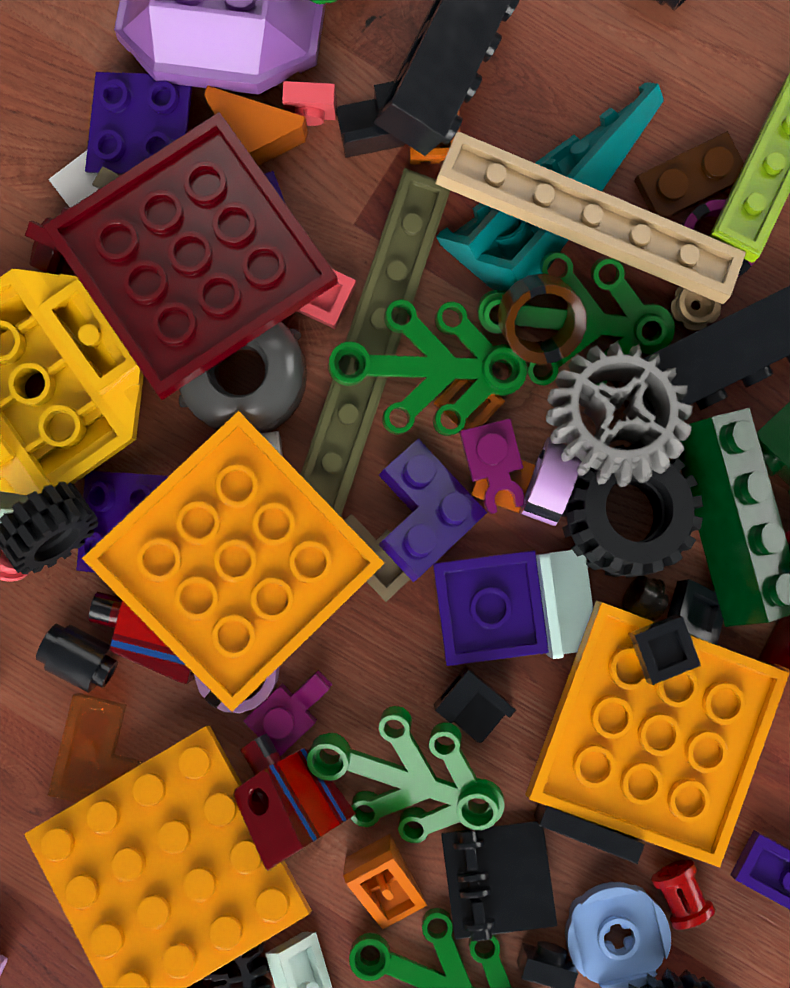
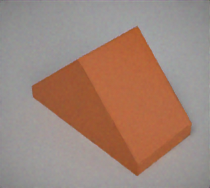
M207 86L204 96L213 116L218 112L221 113L258 166L306 142L308 128L304 116Z
M391 834L345 858L343 877L346 885L382 930L427 906L426 900Z

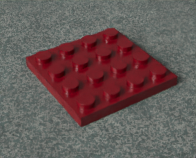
M220 112L43 225L54 244L161 400H164L338 284L335 272Z

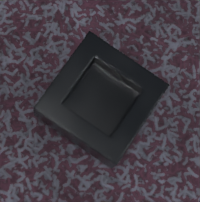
M691 579L677 581L667 618L675 614L683 616L691 636L717 645L724 620L716 592Z
M675 614L629 633L646 682L652 685L701 666L686 622L681 615Z
M538 941L537 946L522 942L517 960L522 979L551 988H574L578 971L571 957L567 956L568 952L564 948L545 941Z

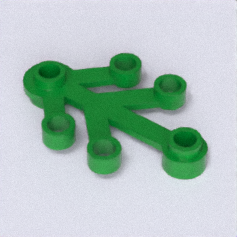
M552 251L543 257L540 264L542 274H548V264L553 259L560 258L564 260L565 271L558 277L568 284L581 299L587 312V328L577 348L569 356L551 363V370L546 376L538 377L534 375L533 368L535 363L527 361V374L532 382L542 386L552 383L558 375L559 367L601 335L620 336L616 342L619 343L623 355H628L631 348L637 345L640 346L642 354L650 355L671 343L675 333V323L672 315L658 304L642 303L624 279V268L619 261L611 257L599 258L591 268V278L600 288L609 290L625 315L606 314L601 310L573 273V263L566 254L560 251ZM606 264H613L616 268V276L610 282H602L599 279V271ZM502 290L487 292L481 297L477 305V316L481 325L492 333H502L498 322L492 321L489 317L491 308L499 305L503 295L506 293ZM523 305L518 311L515 325L560 330L566 320L567 309ZM649 321H656L658 324L656 335L652 338H644L641 332L644 324ZM607 348V349L603 352L605 355L607 354V351H608L609 348ZM602 381L595 384L599 386L601 383L606 384L607 381Z
M399 299L393 301L386 309L384 314L385 324L391 331L403 333L425 357L369 355L367 350L359 343L344 342L336 346L328 359V371L337 383L345 386L356 385L365 376L426 378L403 401L391 404L384 411L382 416L383 425L388 432L396 435L403 434L411 429L415 422V417L454 379L476 380L454 404L443 405L433 416V425L436 431L444 436H452L464 428L466 418L491 394L506 396L514 393L523 385L527 376L526 361L514 353L509 345L500 344L493 346L468 319L466 309L460 303L451 301L444 303L437 310L434 319L435 325L443 334H455L475 357L456 358L417 317L413 304L407 300ZM395 308L405 309L409 314V322L405 325L395 323L391 316L392 310ZM446 310L455 311L459 316L458 326L450 327L446 325L442 318L443 312ZM352 357L355 359L358 365L357 371L351 375L343 373L339 368V360L341 358ZM495 362H502L507 366L509 373L505 380L497 379L493 375L492 366ZM400 409L406 413L408 419L406 426L398 428L391 424L389 416L392 410ZM444 411H452L456 414L458 424L454 429H447L442 425L441 415Z
M391 706L383 711L379 723V733L386 741L391 742L404 766L353 750L344 737L337 733L322 734L312 742L307 756V765L311 773L317 778L333 781L342 777L346 771L396 787L378 795L371 791H361L353 797L351 807L356 814L351 817V820L358 826H373L378 822L379 818L429 798L446 803L429 812L419 807H409L402 812L398 826L399 835L409 843H420L427 838L428 834L459 822L473 830L488 829L501 818L504 812L505 799L501 789L487 779L476 777L460 749L462 735L454 724L443 722L435 725L430 734L429 749L435 757L443 759L455 783L436 777L410 732L412 724L410 713L400 706ZM389 720H398L404 727L394 729L387 722ZM442 736L449 737L454 743L442 745L437 741V738ZM324 749H332L339 754L330 755ZM471 799H483L487 802L483 804H477L473 802ZM361 805L370 806L374 811L366 813L361 811L358 807ZM414 821L420 823L422 827L414 829L406 823Z
M432 908L424 914L422 931L424 937L433 943L445 974L390 951L388 942L382 936L375 933L360 935L355 939L350 949L349 963L351 970L358 978L365 981H375L387 974L417 988H476L471 984L452 937L453 924L451 916L442 908ZM432 919H443L447 924L446 929L441 933L431 932L428 929V924ZM492 935L490 940L494 943V946L488 953L478 952L475 949L477 941H471V938H469L470 954L476 962L482 963L490 988H512L499 957L500 943L497 935ZM366 946H374L379 950L380 955L377 959L369 961L362 957L361 950Z

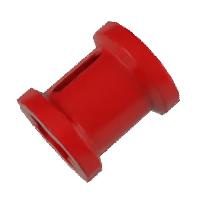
M681 860L661 868L651 878L654 887L662 890L672 912L669 920L672 927L677 930L698 926L710 919L716 911L713 903L710 900H705L694 876L697 868L692 860Z

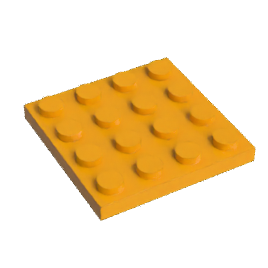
M239 411L82 558L231 712L385 564Z
M596 600L525 795L529 800L720 867L790 673L691 636L701 666L652 685L646 682L629 633L655 622Z
M210 726L201 728L24 833L103 988H187L312 912L285 861H282L268 871L264 867L233 797L234 790L242 785Z

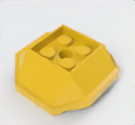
M11 269L0 277V491L27 496L34 491L37 494L42 493L43 488L50 484L54 488L59 482H66L67 485L69 483L74 484L136 440L144 374L77 276ZM41 373L45 380L44 389L39 396L29 399L25 392L26 382L32 375Z

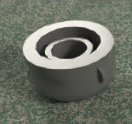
M279 322L240 348L256 352L263 358L265 377L255 391L246 395H233L225 391L219 380L221 361L179 389L181 393L178 399L180 407H188L195 417L216 431L238 411L260 434L277 429L290 419L299 407L306 389L307 369L305 357L297 342L302 334L294 328L288 329L283 322Z

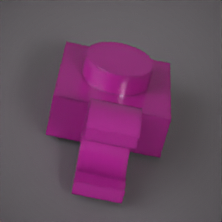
M319 670L294 694L282 683L244 719V723L258 737L267 733L281 756L316 723L317 719L308 709L330 689L332 683Z

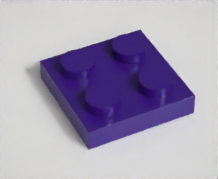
M535 550L433 564L446 666L549 653Z

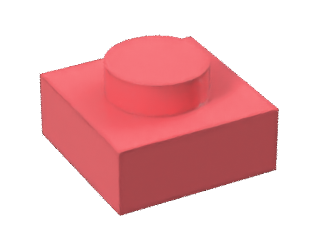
M283 81L282 103L284 110L304 116L307 126L322 125L324 120H336L337 98L335 84Z
M333 270L337 275L338 284L297 312L336 329L357 282Z

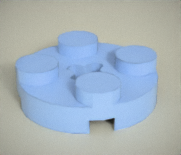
M623 882L603 883L589 889L582 896L577 897L570 905L569 917L565 926L566 946L573 964L584 977L586 976L590 981L598 983L601 988H629L628 983L640 988L646 984L647 973L653 977L657 975L656 970L662 964L664 956L667 960L671 949V931L664 912L643 888ZM615 924H620L622 929H631V936L624 938V947L620 949H615L611 941H604V935L610 932V927Z

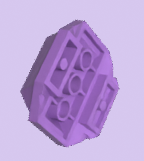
M120 0L114 30L118 41L128 52L132 53L156 82L167 81L171 84L201 88L211 86L225 91L259 95L282 83L296 72L302 73L317 65L326 4H316L310 0Z

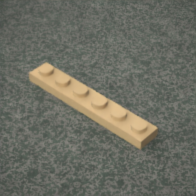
M457 131L436 184L721 304H724L731 297L746 254L743 250Z

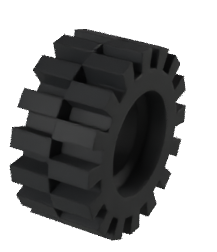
M59 482L55 488L52 484L45 486L40 494L34 491L27 495L29 500L23 504L18 501L12 506L14 510L12 513H4L0 518L2 522L0 523V548L18 573L29 574L31 571L37 573L45 565L48 568L56 565L57 559L61 557L66 559L72 555L70 551L73 548L79 549L85 544L83 539L93 535V529L99 523L97 521L98 518L74 484L69 483L67 485L66 482Z

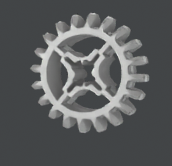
M616 342L610 345L606 355L596 345L589 350L587 360L579 355L575 356L569 364L570 371L562 370L559 372L555 380L558 388L551 389L547 401L554 408L548 411L546 423L558 426L550 436L551 443L568 444L562 452L561 458L562 461H570L575 456L581 460L577 468L578 475H585L591 467L598 470L596 475L598 485L605 484L611 473H614L619 487L627 486L631 481L632 474L640 483H645L652 477V470L662 474L670 466L669 458L676 459L684 450L680 441L685 440L691 433V426L685 423L684 420H687L692 414L693 406L679 402L687 394V386H672L670 382L676 375V368L666 369L664 372L657 368L660 362L659 353L652 355L648 361L641 359L639 345L633 346L628 355H623L619 343ZM618 381L628 385L622 388H611L603 383L599 386L595 383ZM643 394L650 401L655 411L657 423L654 422L655 416L647 411L643 404ZM628 400L629 404L623 412L625 415L622 421L618 420L613 429L609 430L608 425L614 418L612 414L615 408L619 410L623 402ZM579 404L585 408L583 413L588 415L596 426L594 437L582 422ZM616 440H625L633 445L639 442L645 447L636 450H618L608 445Z

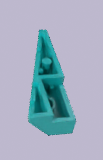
M643 83L639 86L640 95L632 103L618 113L614 109L609 108L599 116L601 123L599 127L581 140L577 136L572 135L535 162V164L602 191L664 102L659 84ZM482 203L472 208L475 217L454 233L446 227L436 236L440 245L488 287L505 292L515 282L528 275L542 274L540 264L543 257L549 252L561 251L568 241L566 238ZM553 259V260L548 264L547 270L549 269V267L551 266V264L553 263V261H554L555 259Z

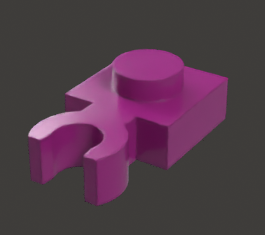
M511 419L460 431L459 434L472 482L487 478L489 487L484 494V505L490 514L498 512L497 505L495 504V495L500 490H506L512 494L515 507L523 506V490L516 482L511 480L509 472L523 469Z

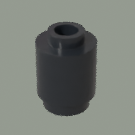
M57 623L54 624L43 638L36 654V660L45 664V671L88 693L96 686L104 688L112 678L118 665V660L112 658L114 653L110 651L109 644L72 625H68L65 628Z

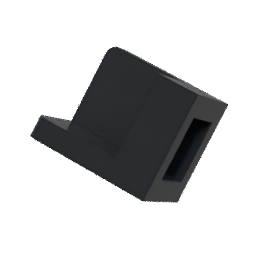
M393 81L374 85V99L337 107L336 113L346 158L404 146V142L373 123Z
M467 666L462 669L434 703L435 711L449 723L452 724L454 722L478 743L483 742L505 715L510 718L516 711L508 700Z

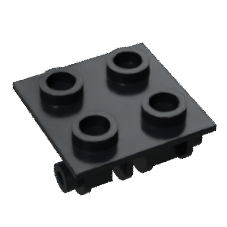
M537 821L493 826L485 830L470 829L441 833L455 939L471 938V941H484L492 939L494 934L558 926L544 828L539 826Z

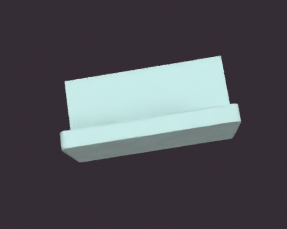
M573 550L536 554L549 653H546V655L552 659L563 658V654L576 653L578 651L593 610L588 566L586 565L587 558L584 555L577 557Z

